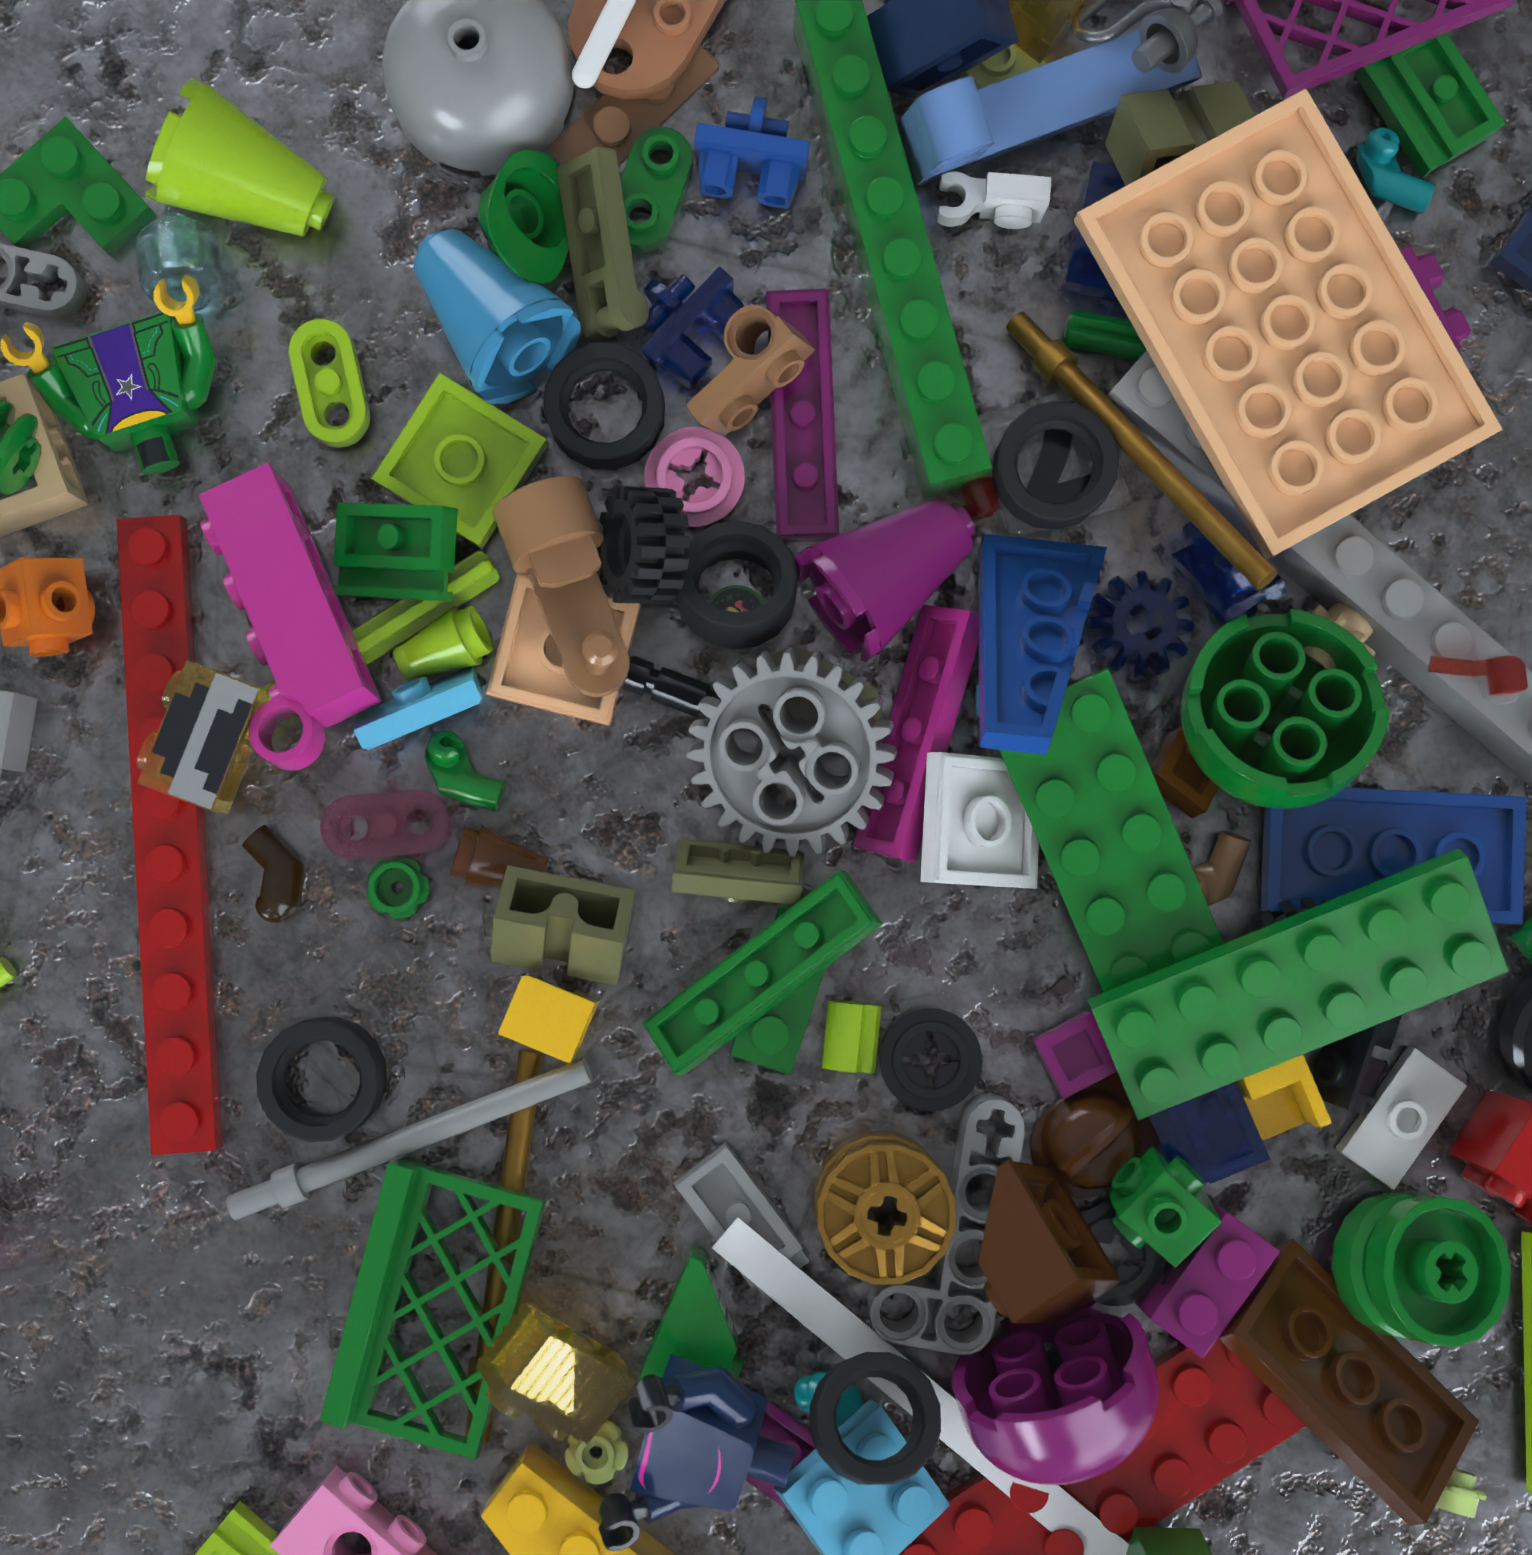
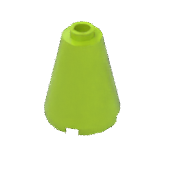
M191 78L179 92V95L190 100L183 115H177L171 111L168 112L154 145L145 180L155 185L145 191V197L159 204L302 237L306 235L310 226L320 231L327 220L335 198L334 195L325 191L328 178L209 84Z

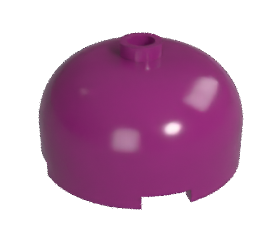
M1097 1301L1090 1302L1060 1323H1012L1010 1318L1001 1320L1000 1324L1005 1332L1004 1334L990 1340L980 1351L973 1354L960 1355L955 1364L952 1374V1388L965 1427L974 1445L995 1467L1010 1476L1031 1483L1044 1485L1077 1483L1094 1478L1113 1469L1126 1460L1143 1442L1152 1426L1158 1407L1159 1381L1142 1325L1131 1313L1123 1318L1102 1313ZM1045 1342L1057 1346L1062 1365L1059 1366L1054 1375L1043 1345Z

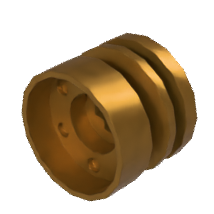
M892 1130L863 1131L842 1140L824 1158L814 1182V1213L817 1228L828 1255L847 1274L873 1285L903 1284L927 1274L946 1254L956 1229V1200L945 1174L935 1159L916 1140ZM884 1196H892L897 1210L901 1211L900 1215H889L886 1225H879L874 1212L869 1210V1207H879L883 1203Z

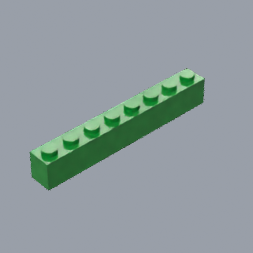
M795 0L793 30L922 497L926 499L983 484L992 469V465L863 1Z

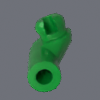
M444 730L432 735L428 746L425 748L424 755L426 765L439 793L444 797L496 812L502 800L505 782L474 773L462 739L456 733Z

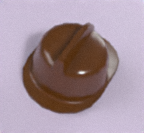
M1115 1072L1065 1099L1060 1097L1046 1109L1035 1123L1030 1141L1032 1162L1036 1166L1054 1169L1071 1197L1086 1198L1099 1196L1112 1186V1180L1116 1172L1125 1162L1134 1157L1140 1159L1152 1146L1157 1149L1167 1133L1171 1117L1170 1108L1138 1120L1119 1075Z

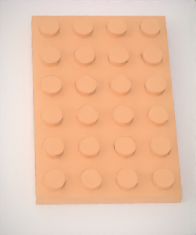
M1307 89L1283 100L1077 213L1074 219L1075 225L1266 560L1503 430Z

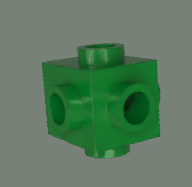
M1153 1146L1140 1159L1134 1157L1125 1162L1116 1172L1112 1180V1186L1107 1190L1117 1214L1112 1221L1120 1233L1139 1249L1146 1243L1149 1244L1175 1268L1222 1223L1208 1195L1201 1190L1206 1185L1202 1177L1181 1157L1176 1156L1170 1162Z

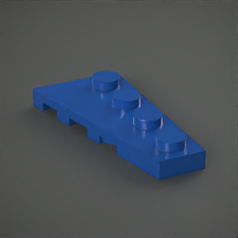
M992 534L982 535L978 551L980 748L1047 754L1107 547Z

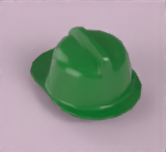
M525 149L512 153L502 164L496 178L484 189L478 205V217L484 237L488 241V249L497 256H500L510 270L525 281L543 285L556 279L563 268L569 250L556 168L560 164L544 152Z

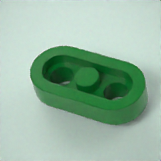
M669 127L650 128L637 137L632 145L620 178L629 240L633 253H651L666 243L672 232L693 173V156L689 142L680 132ZM657 150H666L673 156L668 163L663 165L653 163L650 157ZM638 207H644L649 209L652 215L646 222L636 223L629 218L631 211Z

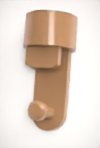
M555 476L526 484L504 497L493 509V516L512 567L517 573L529 574L564 671L571 685L587 696L603 697L610 695L624 684L630 663L626 647L597 573L602 564L597 548L604 541V535L582 479L575 476Z

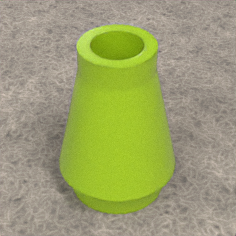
M453 606L406 643L395 647L393 655L401 674L407 681L419 677L480 665L483 661L482 656L493 652V642L483 618L473 606H468L462 610Z

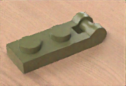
M595 147L556 168L580 325L587 338L594 342H602L615 337L619 330L630 331L643 326L649 318V306L643 294L636 287L616 150Z

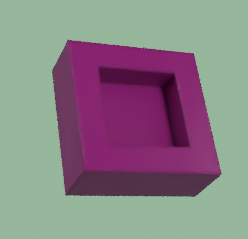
M1086 1010L1031 1039L1059 1096L1063 1099L1117 1072L1096 1020L1090 1011Z

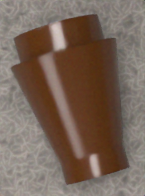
M483 825L480 826L479 830L464 826L450 876L464 879V886L501 888L507 865L546 872L549 857L535 853Z

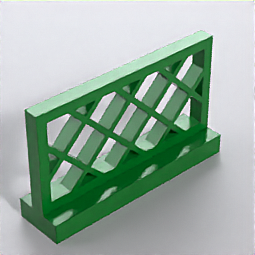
M405 1156L389 1162L387 1165L319 1421L343 1429L353 1423L476 1460L482 1449L547 1199L430 1167L431 1162ZM432 1185L453 1190L467 1213V1216L440 1232L426 1208ZM471 1196L491 1202L478 1209ZM500 1204L527 1211L520 1238L500 1249L482 1215ZM471 1222L490 1256L461 1272L443 1238ZM422 1226L428 1239L417 1245ZM432 1245L450 1280L422 1295L410 1273L413 1256ZM517 1249L511 1269L504 1256ZM494 1263L507 1288L503 1302L484 1313L465 1279L489 1264ZM455 1286L473 1320L445 1336L427 1301ZM405 1290L411 1303L400 1308ZM415 1309L433 1343L406 1359L393 1336L396 1320ZM500 1313L494 1333L488 1319ZM477 1327L490 1353L487 1365L467 1377L449 1342ZM437 1350L455 1384L428 1400L410 1365ZM388 1354L394 1366L383 1372ZM396 1373L399 1374L416 1406L400 1417L373 1409L380 1383ZM483 1378L479 1395L477 1396L471 1384ZM459 1391L473 1415L468 1437L445 1431L432 1408ZM421 1415L426 1425L410 1420Z

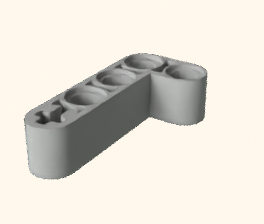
M980 1093L971 1097L961 1111L949 1186L956 1200V1229L946 1254L936 1263L934 1277L920 1276L903 1284H871L869 1287L867 1309L875 1332L886 1341L958 1355L973 1354L980 1351L990 1341L997 1310L991 1304L985 1292L984 1284L988 1279L980 1265L967 1268L958 1265L955 1262V1253L959 1245L968 1239L983 1240L990 1201L983 1204H974L966 1200L965 1189L967 1183L978 1174L996 1176L997 1167L1007 1160L1020 1162L1025 1135L1024 1121L1020 1112L1000 1095ZM995 1109L997 1115L1006 1122L1004 1130H994L990 1144V1150L995 1156L1002 1158L1001 1163L985 1157L987 1137L976 1126L979 1119L988 1120L992 1110ZM974 1150L984 1156H970V1154ZM894 1293L906 1294L914 1300L912 1312L900 1321H891L880 1314L882 1302ZM959 1304H968L977 1309V1317L970 1328L964 1331H953L944 1325L946 1314L952 1307Z

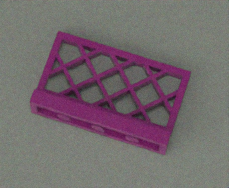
M1224 0L1226 5L1235 2L1283 99L1511 7L1515 1L1425 0L1436 4V8L1431 19L1417 23L1394 15L1399 0H1391L1387 11L1354 0H1295L1288 20L1262 12L1257 0ZM1302 1L1338 13L1329 35L1294 23ZM1444 8L1450 9V11L1443 13ZM1345 16L1380 28L1375 41L1362 47L1336 37ZM1387 31L1394 33L1385 37ZM1274 34L1281 36L1279 42H1277ZM1287 39L1323 51L1318 64L1293 74L1282 52ZM1329 54L1337 56L1327 61Z

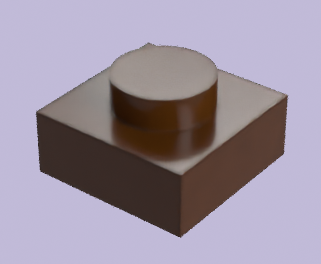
M1181 726L1167 735L1150 768L1161 795L1193 819L1207 812L1219 787L1203 773L1195 762L1186 744Z

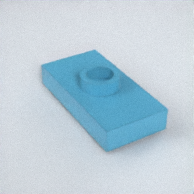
M474 666L464 668L431 683L428 682L426 677H419L398 686L391 692L393 699L356 714L353 731L362 749H367L368 751L481 703L482 684Z

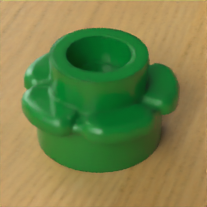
M398 856L394 861L385 859L373 866L368 875L369 883L366 894L374 910L379 913L387 912L393 919H405L416 913L417 906L427 900L430 891L429 880L421 874L419 863L412 858ZM396 881H400L404 886L403 891L399 894L392 890V885Z

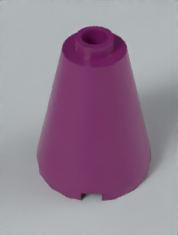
M936 498L806 547L794 558L798 582L800 584L808 577L810 578L817 594L808 599V602L819 620L839 645L849 654L861 648L860 661L867 662L885 648L973 550L971 536L975 534V527L970 516L961 505L956 502L949 504L943 499Z

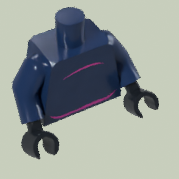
M670 1354L663 1377L661 1378L653 1374L644 1376L636 1387L638 1397H632L627 1403L633 1428L638 1432L645 1433L630 1491L635 1493V1499L630 1501L626 1495L621 1493H611L606 1496L599 1508V1514L602 1519L599 1525V1532L606 1549L620 1551L630 1547L639 1538L640 1528L637 1520L643 1519L646 1523H651L677 1510L695 1507H708L728 1512L736 1509L746 1476L785 1488L793 1464L796 1447L759 1436L768 1404L763 1395L744 1387L723 1367L716 1366L706 1369L680 1356Z

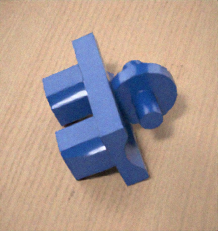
M755 96L751 115L727 111L725 127L697 123L694 145L696 165H699L700 192L706 196L724 199L733 197L737 171L760 175L757 201L766 206L790 208L798 182H806L810 141L788 138L789 121L767 118V98Z

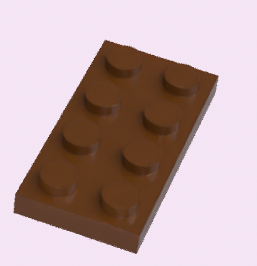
M1293 1238L1279 1243L1276 1248L1280 1253L1221 1333L1219 1339L1409 1526L1426 1524L1479 1420L1393 1336L1375 1333L1355 1320L1340 1299L1334 1278Z

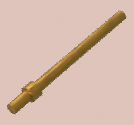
M1019 312L1009 320L1006 330L1034 358L1033 368L1050 385L1059 384L1078 405L1097 414L1112 432L1115 443L1255 589L1261 590L1276 577L1277 571L1077 366L1078 357L1060 339L1051 340L1025 312Z
M518 1050L514 1085L541 1074L543 1052ZM537 1104L509 1114L500 1179L501 1187L525 1193ZM502 1204L496 1207L493 1237L500 1249L518 1239L522 1210ZM517 1249L504 1256L511 1269ZM494 1263L488 1265L482 1308L484 1313L503 1302L507 1288ZM500 1313L488 1319L494 1333ZM480 1332L476 1356L470 1357L468 1361L467 1377L487 1365L490 1350ZM506 1360L503 1364L496 1395L498 1391L504 1390L507 1370ZM483 1378L471 1384L477 1396L479 1395ZM496 1395L483 1443L489 1442L491 1438ZM469 1408L467 1415L465 1437H468L469 1429L473 1418V1415Z

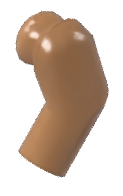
M1222 830L1210 860L1193 867L1208 906L1228 898L1233 892L1251 840Z

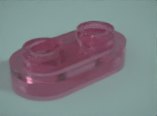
M424 790L349 795L335 800L327 807L321 819L320 832L326 847L333 854L344 859L362 860L426 854L437 850L446 842L452 829V815L442 798ZM424 810L431 818V826L426 833L418 835L412 830L410 820L414 813ZM356 816L363 817L368 826L366 835L360 840L352 839L347 830L350 820Z

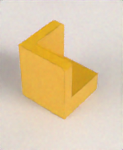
M524 975L519 981L498 1034L570 1064L577 1057L600 999L579 990L570 992L534 976Z
M1304 1055L1232 1083L1252 1133L1259 1140H1266L1305 1123L1316 1128H1322L1331 1124V1119Z

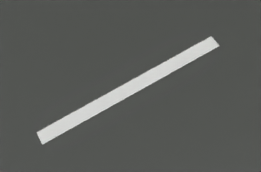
M737 1217L713 1245V1250L845 1360L864 1352H891L907 1359L740 1218ZM924 1373L931 1381L941 1407V1433L939 1439L1009 1497L1013 1482L1049 1493L1046 1505L1041 1510L1029 1514L1050 1532L1058 1529H1069L1078 1534L1084 1546L1083 1555H1126L1129 1544L1117 1534L1108 1531L1095 1515L1059 1485H1044L1023 1481L1008 1475L989 1462L971 1440L956 1399ZM866 1377L912 1415V1408L907 1396L895 1383L881 1377Z

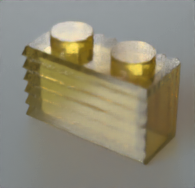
M527 1303L519 1306L518 1314L511 1316L510 1324L503 1326L502 1335L495 1336L494 1345L487 1347L485 1356L480 1357L477 1364L478 1370L490 1387L486 1392V1396L501 1412L512 1418H517L520 1413L525 1412L531 1418L533 1417L537 1425L551 1437L563 1441L567 1435H572L577 1440L581 1439L586 1445L591 1442L638 1381L617 1351Z

